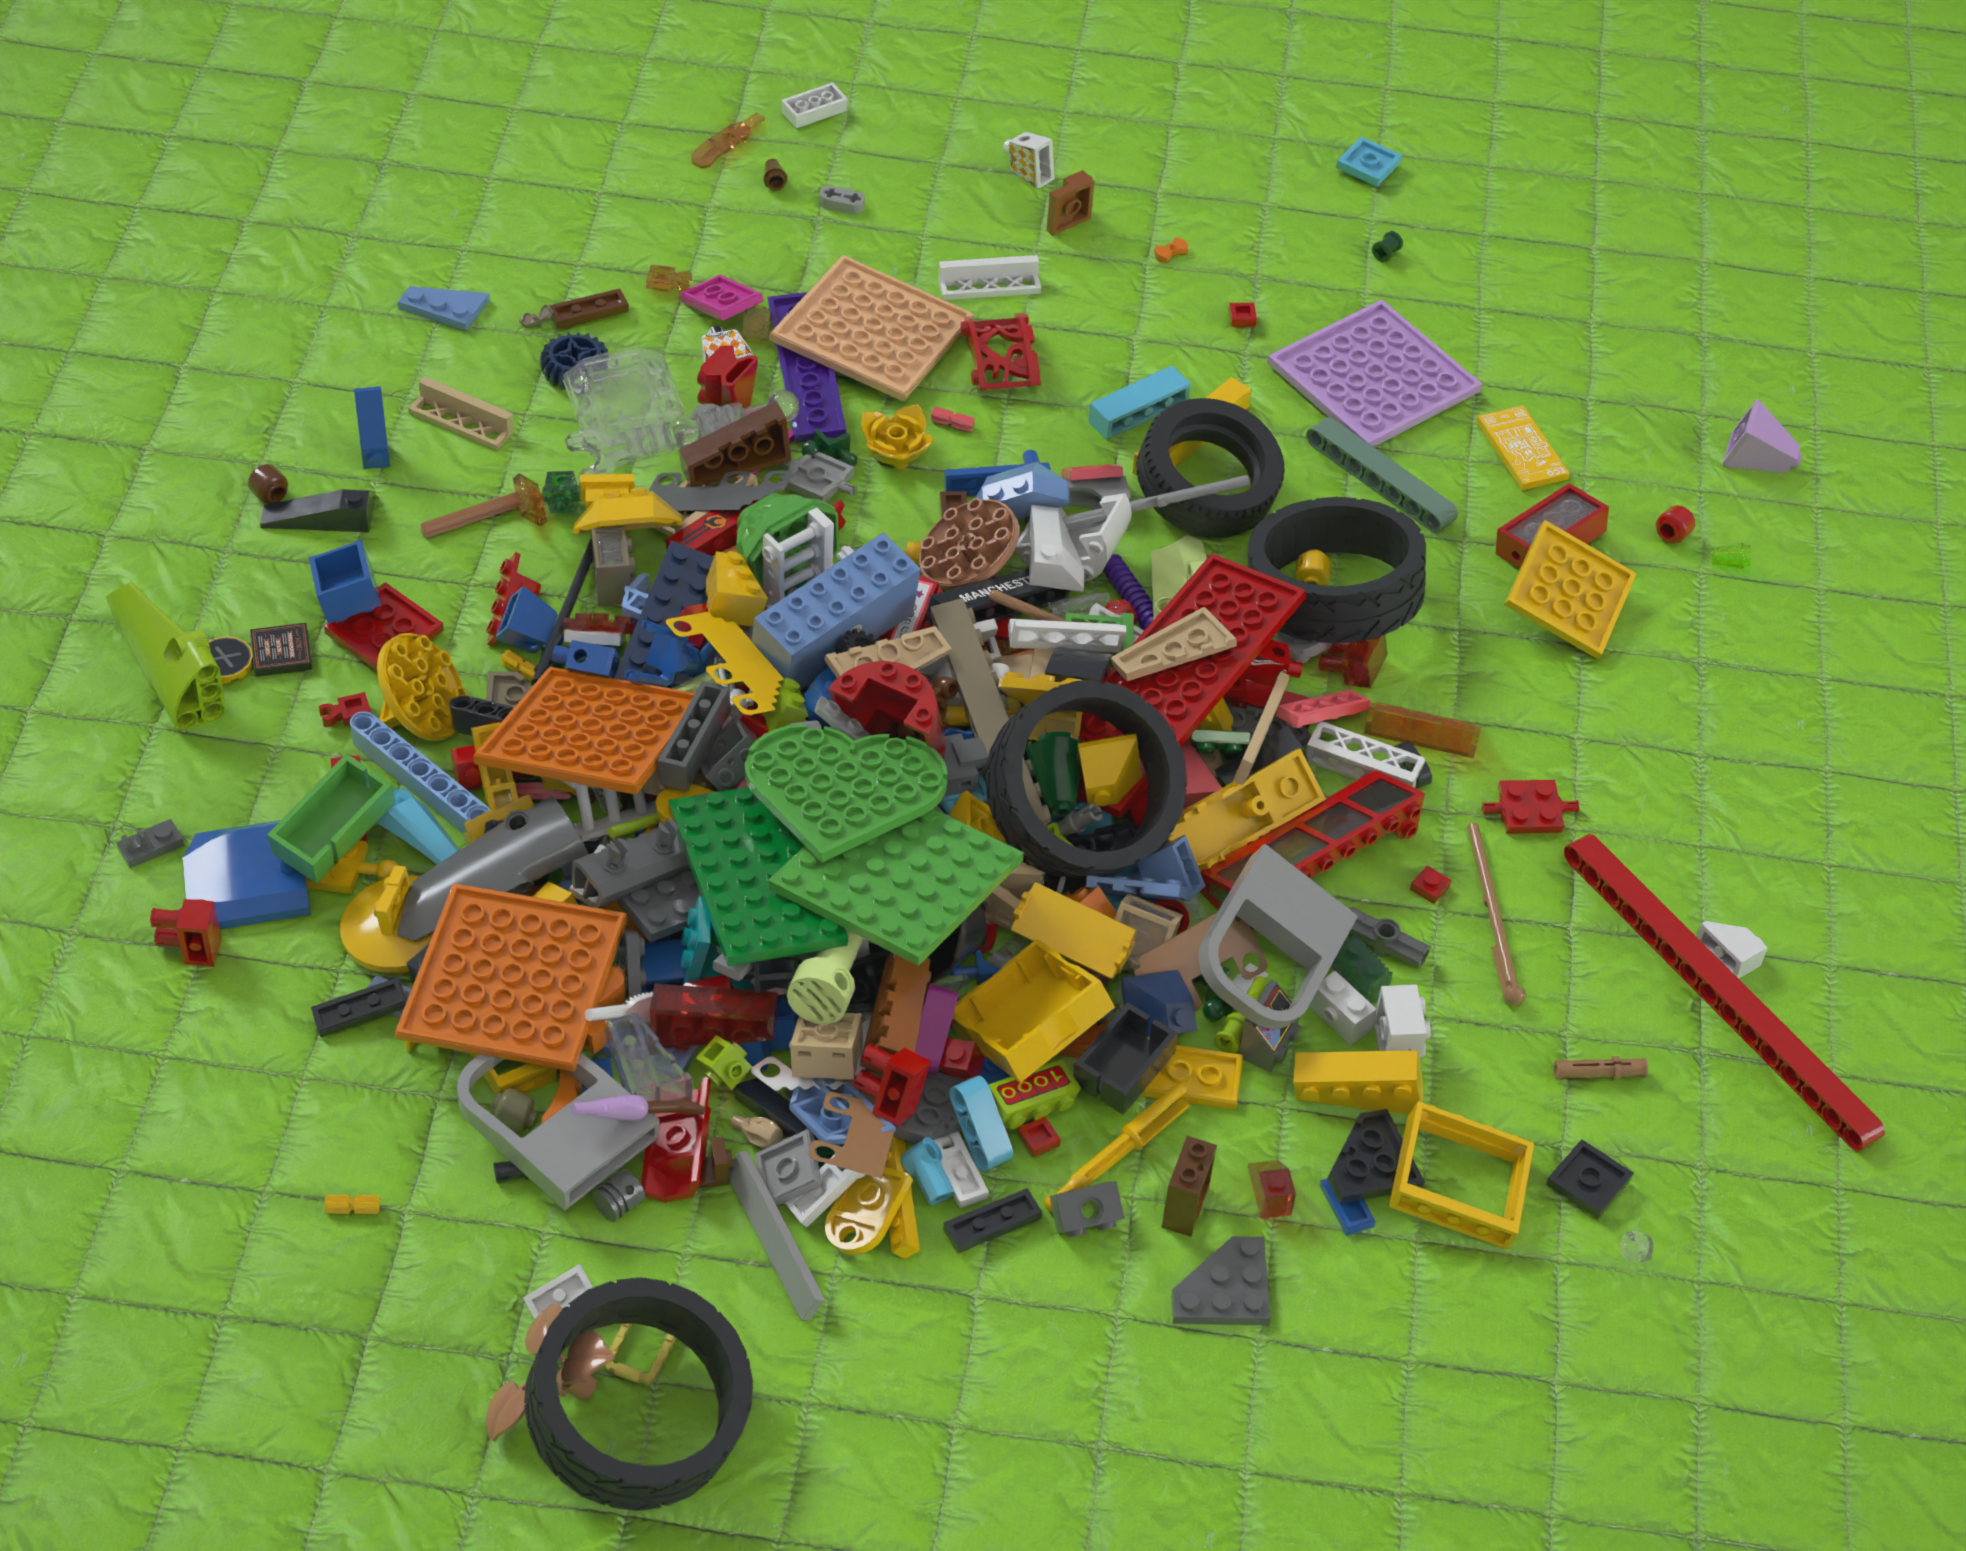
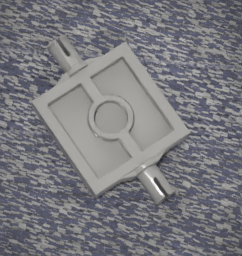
M818 452L814 454V458L811 455L805 454L801 458L791 459V461L778 464L793 472L786 489L807 498L827 502L837 492L841 491L851 497L857 492V486L847 483L855 475L854 467ZM785 474L780 478V481L786 478Z

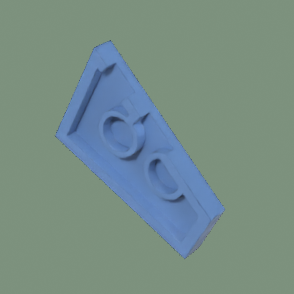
M410 286L398 300V309L467 331L490 302V294Z
M1087 875L1086 880L1087 888L1099 886L1103 893L1111 896L1125 897L1129 893L1139 898L1191 901L1192 889L1183 887L1182 881L1165 879L1163 884L1155 883V879L1138 877V881L1129 880L1128 877L1111 876V878L1090 875Z

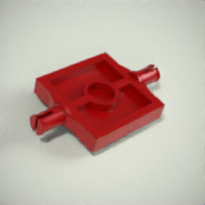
M1500 780L1498 784L1499 802H1482L1483 814L1499 813L1504 821L1506 834L1562 833L1564 829L1562 813L1579 812L1578 800H1561L1558 795L1556 780Z

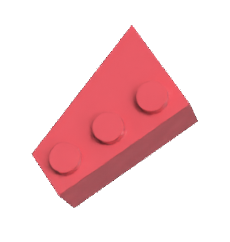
M1188 739L1181 746L1187 779L1183 810L1222 788Z

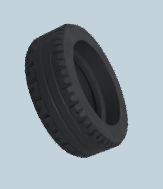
M1189 399L1175 403L1163 410L1153 420L1137 456V479L1145 498L1196 487L1177 471L1169 454L1171 446L1185 441L1212 443L1233 454L1245 467L1250 477L1251 488L1240 494H1210L1170 503L1163 507H1153V509L1177 528L1204 537L1235 536L1245 533L1258 525L1268 514L1283 484L1285 473L1283 454L1271 431L1249 411L1218 399Z

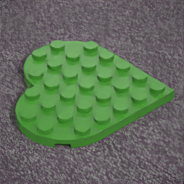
M795 724L777 728L761 736L750 747L749 755L745 762V778L750 790L821 863L928 813L940 803L947 790V767L941 755L934 748L927 746L926 743L908 736L906 740H902L899 738H889V734H878L852 740L846 734L825 726L824 730H820L817 728H807V724Z

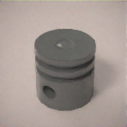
M626 1169L620 1170L591 1193L597 1209L611 1222L617 1221L645 1199V1193L640 1182Z

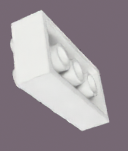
M832 82L781 100V112L795 128H799L847 111L848 99Z

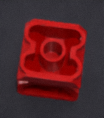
M733 345L720 346L700 367L697 376V383L701 385L697 397L698 403L701 405L715 404L734 416L742 415L751 405L758 357L747 355L736 360Z

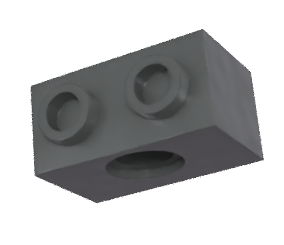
M1109 1181L1049 1195L1057 1233L1067 1232L1068 1238L1086 1234V1227L1097 1225L1098 1230L1116 1227V1220L1125 1218L1117 1181ZM1086 1201L1090 1202L1094 1208L1093 1215L1089 1219H1086L1081 1212L1082 1205Z

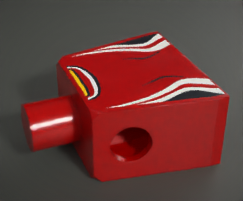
M1271 639L1244 671L1245 680L1274 687L1280 672L1290 675L1289 677L1300 678L1303 664L1299 661L1290 660V651L1287 644Z

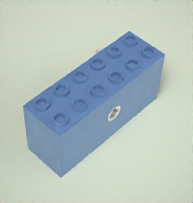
M884 532L856 551L850 546H843L836 555L840 560L838 563L754 617L752 643L784 679L790 678L798 682L800 690L812 683L818 675L829 667L824 660L825 656L834 653L843 635L848 630L856 629L858 633L862 630L865 631V635L868 636L870 633L874 635L873 639H877L913 614L921 568Z

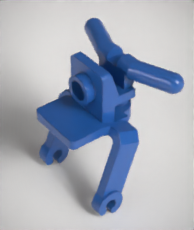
M643 620L641 628L655 633L646 663L663 671L662 675L658 676L625 669L623 677L633 682L642 681L668 686L673 683L675 675H679V673L692 678L705 673L711 655L716 649L708 641L700 651L696 649V645L688 643L689 638L687 636H677L667 626Z

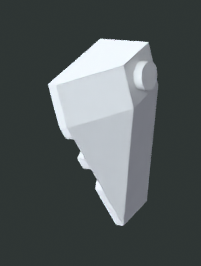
M1031 504L1029 585L1083 592L1084 567L1058 508Z

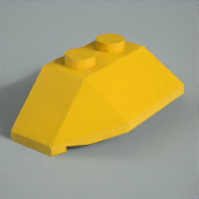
M633 488L630 490L631 493L621 494L620 490H607L603 492V495H598L575 522L573 532L574 534L592 533V529L624 526L625 530L683 526V519L679 512L655 492L647 491V488Z

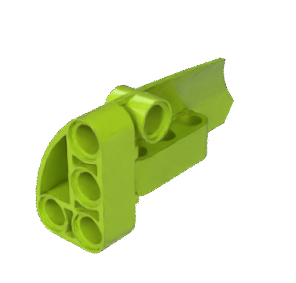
M133 582L110 593L106 599L111 614L149 686L159 696L174 727L177 730L183 731L220 718L226 709L221 673L210 652L209 642L203 629L200 628L188 633L184 632L156 607Z

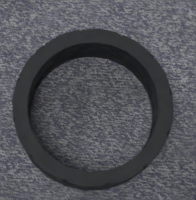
M1350 497L1316 498L1315 500L1310 499L1290 504L1277 510L1275 513H1271L1259 522L1252 531L1248 542V568L1306 591L1305 600L1280 628V632L1294 638L1307 641L1316 640L1322 643L1338 644L1358 642L1359 640L1365 641L1384 636L1397 630L1400 626H1404L1416 616L1422 607L1426 586V542L1424 534H1420L1421 529L1415 521L1403 512L1396 511L1393 507L1380 502ZM1309 550H1319L1323 553L1364 555L1378 559L1395 569L1379 579L1348 586L1310 584L1293 579L1279 571L1283 566L1297 560L1301 554Z
M1077 680L1059 685V687L1052 688L1015 712L1001 728L989 751L986 767L987 773L985 776L987 802L993 820H995L996 826L1007 844L1024 852L1023 860L1026 858L1029 864L1046 874L1057 877L1066 876V879L1069 877L1071 880H1087V875L1099 877L1112 875L1138 863L1158 850L1171 835L1181 816L1187 790L1185 789L1187 785L1185 760L1179 742H1176V735L1164 716L1149 702L1146 704L1143 697L1126 687L1109 682H1104L1103 684L1099 680ZM1062 711H1078L1093 714L1111 723L1124 735L1136 734L1139 757L1143 763L1147 779L1148 802L1144 819L1139 829L1124 848L1106 852L1079 849L1054 835L1035 814L1027 798L1023 782V756L1027 740L1035 725L1045 715Z
M638 1277L619 1279L617 1283L609 1281L586 1290L568 1303L570 1306L564 1307L550 1324L527 1376L524 1404L526 1403L524 1407L527 1427L534 1446L542 1461L555 1476L558 1475L562 1483L580 1496L604 1506L607 1504L612 1508L639 1511L661 1508V1504L669 1506L686 1499L715 1476L743 1433L751 1410L753 1377L746 1349L736 1329L720 1311L717 1312L714 1305L696 1292L674 1283L669 1285L663 1280ZM613 1324L649 1326L676 1337L701 1360L714 1383L718 1400V1425L714 1438L703 1449L686 1459L666 1465L641 1466L622 1462L601 1453L582 1438L570 1423L560 1403L556 1383L559 1356L585 1331Z

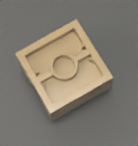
M845 1013L840 1020L831 1024H816L799 1016L790 1044L792 1077H804L806 1079L834 1078L836 1080L854 1079L857 1070L856 1056L861 1055L863 1048L862 1014Z

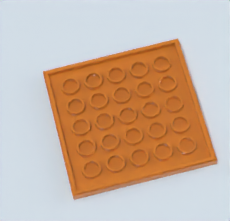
M549 667L473 755L474 764L637 795L657 769L658 759L695 693Z
M453 883L396 1028V1039L575 1072L592 1021L586 1020L585 1011L597 1008L628 920L627 913Z

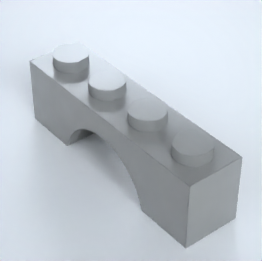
M1126 476L1067 480L1070 504L1061 507L1063 509L1070 506H1083L1096 510L1102 508L1099 503L1104 496L1126 493L1129 502H1131ZM1030 516L1024 517V523L1027 525L1030 521Z

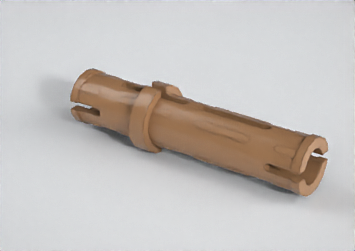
M1612 1056L1611 1059L1555 1060L1554 1062L1555 1079L1612 1078V1080H1620L1621 1077H1647L1648 1075L1646 1058L1620 1059L1619 1056Z

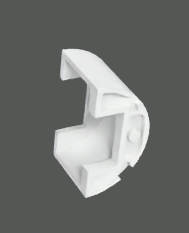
M1126 493L1104 496L1099 504L1107 516L1106 520L1067 528L1084 567V582L1094 579L1103 571L1131 520V505ZM1058 507L1061 516H1067L1062 507ZM1030 521L1018 539L1015 552L1027 566H1029Z

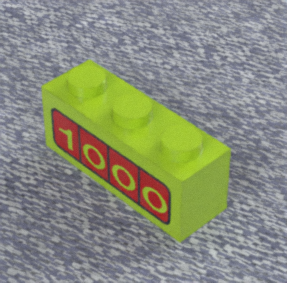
M1062 1059L1041 1066L1021 1083L1013 1077H1009L989 1084L1005 1129H1015L1026 1121L1040 1119L1057 1110L1062 1112L1074 1105L1075 1098L1081 1089Z

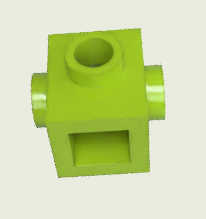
M717 1035L696 1057L707 1070L704 1075L709 1077L714 1085L719 1087L720 1084H723L731 1090L744 1079L745 1075L752 1068L745 1059L747 1053L735 1042L730 1044Z

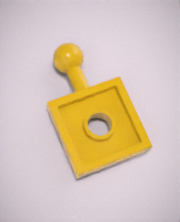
M358 841L340 861L334 858V861L338 863L318 884L306 877L307 888L352 894L359 874L377 875L380 880H383L386 877H390L394 865H399L390 859L383 860L379 864L364 862L368 852V845L366 841Z

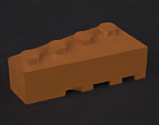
M892 952L888 955L861 1059L864 1056L865 1048L870 1043L892 1055L897 1054L904 1047L915 1052L922 1008L925 1001V990L931 977V971H929L930 959L926 958L918 966ZM860 1059L859 1066L884 1075V1072L862 1062Z

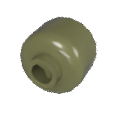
M508 1088L503 1093L498 1092L489 1113L518 1134L524 1129V1126L531 1128L538 1111L532 1109L534 1099L531 1096Z

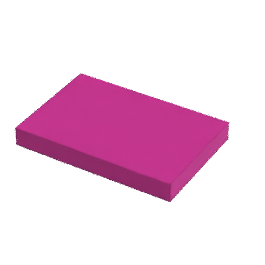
M723 275L715 276L680 293L681 302L722 321L764 301L762 293Z

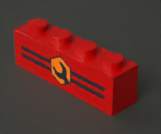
M753 500L750 505H742L739 510L710 511L665 540L666 551L671 541L710 556H714L716 551L722 552L735 546L738 531L737 519L744 509L758 502V500Z

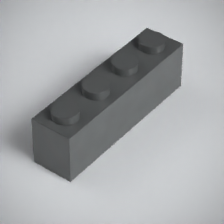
M706 681L701 682L658 759L660 785L683 791L689 790L731 712L729 687Z

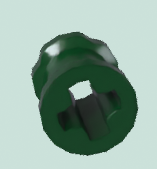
M1395 231L1387 232L1384 234L1383 240L1377 241L1372 246V253L1377 260L1387 262L1391 259L1392 253L1403 247V240Z

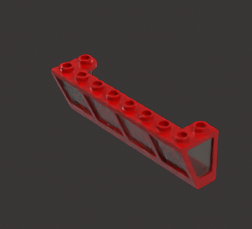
M1374 770L1314 807L1224 857V860L1215 863L1208 869L1200 871L1205 887L1199 892L1219 911L1249 858L1264 844L1311 879L1320 872L1328 871L1340 860L1350 858L1362 847L1372 845L1379 837L1386 833L1394 832V835L1399 839L1411 838L1419 828L1418 824L1423 810L1425 794L1419 789ZM1237 915L1235 916V920L1237 922L1242 920Z

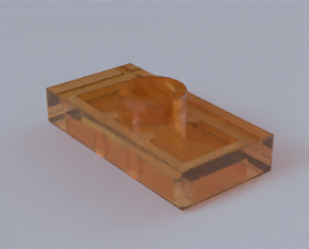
M518 473L513 478L521 516L538 526H542L547 522L539 485Z

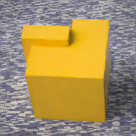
M634 474L580 475L581 501L586 502V509L598 495H603L604 491L620 490L621 494L631 493L630 490L635 488Z

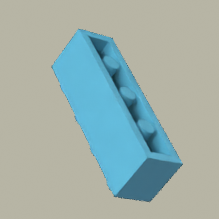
M1170 366L1090 403L1088 422L1106 440H1109L1156 418L1167 407L1184 400H1189L1191 383L1173 366Z

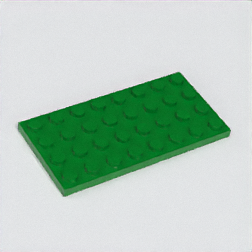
M749 787L668 800V810L672 820L678 825L677 834L727 966L848 946V935L844 927L768 889V880L805 845L754 795Z

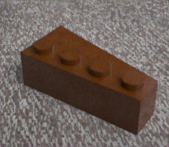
M777 401L678 449L681 471L690 487L722 480L723 476L728 472H752L791 461L787 418Z

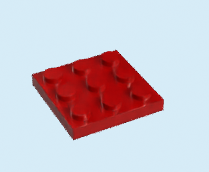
M386 582L377 588L381 606L376 607L371 612H361L349 616L348 619L342 622L327 623L324 626L326 635L376 671L381 648L393 637L403 633H413L420 636L425 635L429 640H432L444 631L443 622Z

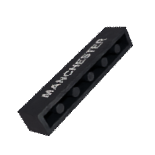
M1028 568L931 595L925 619L933 625L932 606L963 598L966 607L972 608L976 623L995 619V622L1023 613L992 601L989 597V593L992 590L1000 591L1039 609L1068 601L1071 590L1029 585Z

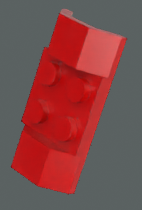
M709 1077L702 1078L698 1089L686 1092L673 1093L661 1088L652 1089L651 1101H677L689 1097L691 1101L704 1106L706 1112L703 1115L653 1113L659 1119V1138L645 1148L641 1186L645 1197L664 1203L694 1197L700 1184L702 1161H705L711 1112L708 1106L711 1084Z

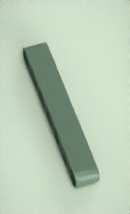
M1327 417L1307 430L1306 437L1313 448L1431 532L1437 533L1457 519L1458 512L1451 501L1333 418Z

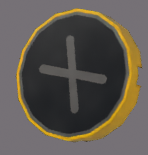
M227 636L208 641L210 652L220 669L222 684L231 683V680L236 678L240 680L251 671L254 663L251 647L245 641Z

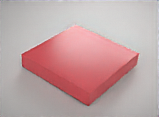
M1114 464L1068 467L1061 469L1062 478L1067 480L1123 476V467Z

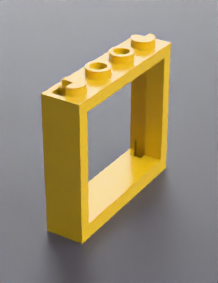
M1418 1101L1407 1118L1389 1207L1507 1249L1518 1235L1534 1143L1519 1138L1516 1135L1494 1129L1492 1126L1469 1120L1462 1115L1453 1114ZM1418 1129L1513 1163L1503 1217L1407 1183Z

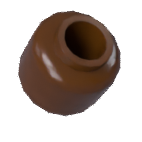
M264 464L255 468L248 478L250 491L264 504L277 503L287 494L289 484L287 478L271 464Z

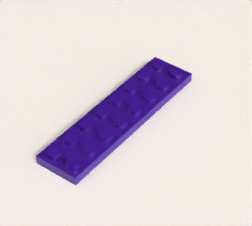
M808 292L768 297L773 330ZM776 344L795 443L814 440L815 429H819L829 438H836L847 433L834 370Z

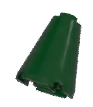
M1070 732L1041 734L1038 736L1037 742L1032 744L1029 741L1026 748L1027 756L1031 762L1036 781L1039 783L1044 803L1047 805L1049 812L1055 816L1070 814L1075 809L1082 770L1078 744L1084 743L1080 736H1078V740L1071 738Z

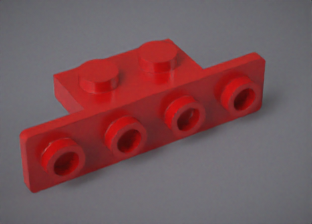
M517 552L510 559L506 558L499 570L502 576L496 585L495 593H497V598L490 610L493 617L486 628V633L489 634L487 645L493 646L497 641L495 637L510 597L522 586L539 597L541 584L517 573L521 556Z

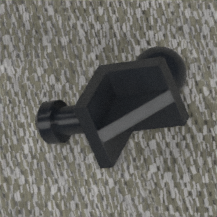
M780 957L754 962V968L742 979L751 981L754 978L755 992L758 993L775 987L789 989L795 972L803 960Z

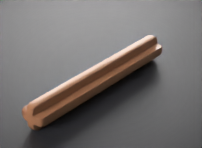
M513 492L420 524L421 532L425 538H430L519 508L523 505L522 498L518 492Z

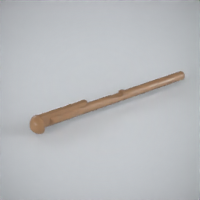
M1470 823L1467 829L1484 894L1483 902L1488 907L1490 923L1496 946L1492 947L1503 999L1510 1006H1519L1525 1001L1526 992L1518 987L1479 825L1477 823Z

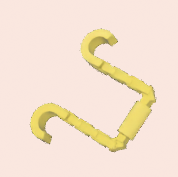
M633 1324L621 1325L620 1331L610 1347L615 1358ZM670 1334L667 1335L663 1347L648 1374L622 1363L616 1364L613 1362L615 1358L604 1366L607 1372H613L615 1376L635 1383L641 1382L645 1385L654 1383L677 1338Z

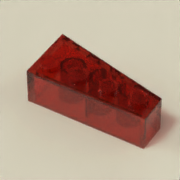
M655 984L650 1004L651 1053H662L665 1048L675 1047L677 1051L689 1050L691 1045L706 1044L707 1046L716 1035L725 1041H732L736 1044L774 1040L778 1018V992L764 991L758 993L755 990Z

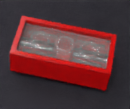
M1568 483L1498 528L1495 554L1520 569L1539 526L1544 520L1588 544L1607 531L1609 506Z

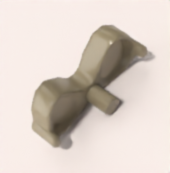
M544 305L538 316L535 313H525L519 322L523 326L531 328L550 320L554 311L549 305Z

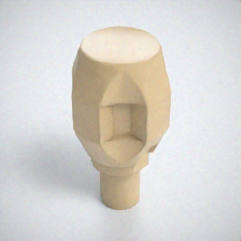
M734 1115L731 1119V1126L741 1130L742 1134L746 1136L752 1145L766 1149L782 1141V1129L770 1119L765 1117L743 1118L739 1115Z

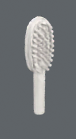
M659 992L642 993V995L638 994V997L636 995L633 996L634 998L630 997V1001H625L627 1004L587 1009L585 1011V1018L587 1021L627 1016L631 1022L644 1023L656 1021L666 1017L672 1011L674 999Z

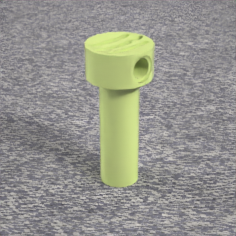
M846 928L848 946L820 950L816 957L803 961L798 966L787 991L788 1003L793 1011L812 1023L831 1024L840 1020L844 1016L855 990L854 979L849 971L863 941V937Z

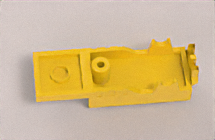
M1301 748L1295 749L1249 775L1244 784L1241 785L1233 781L1184 809L1174 830L1163 844L1186 835L1199 871H1202L1224 860V856L1247 845V843L1255 841L1259 836L1269 833L1270 830L1281 826L1326 800Z

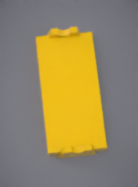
M1036 882L1030 891L1023 893L1020 904L1013 912V925L1010 929L1013 933L1032 942L1039 939L1057 951L1061 956L1110 980H1113L1117 973L1120 974L1136 943L1133 940L1137 934L1135 929Z

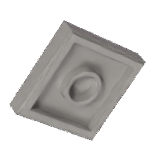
M809 1129L755 1153L757 1169L776 1206L822 1186L818 1161L808 1156L811 1142L815 1140L814 1134Z

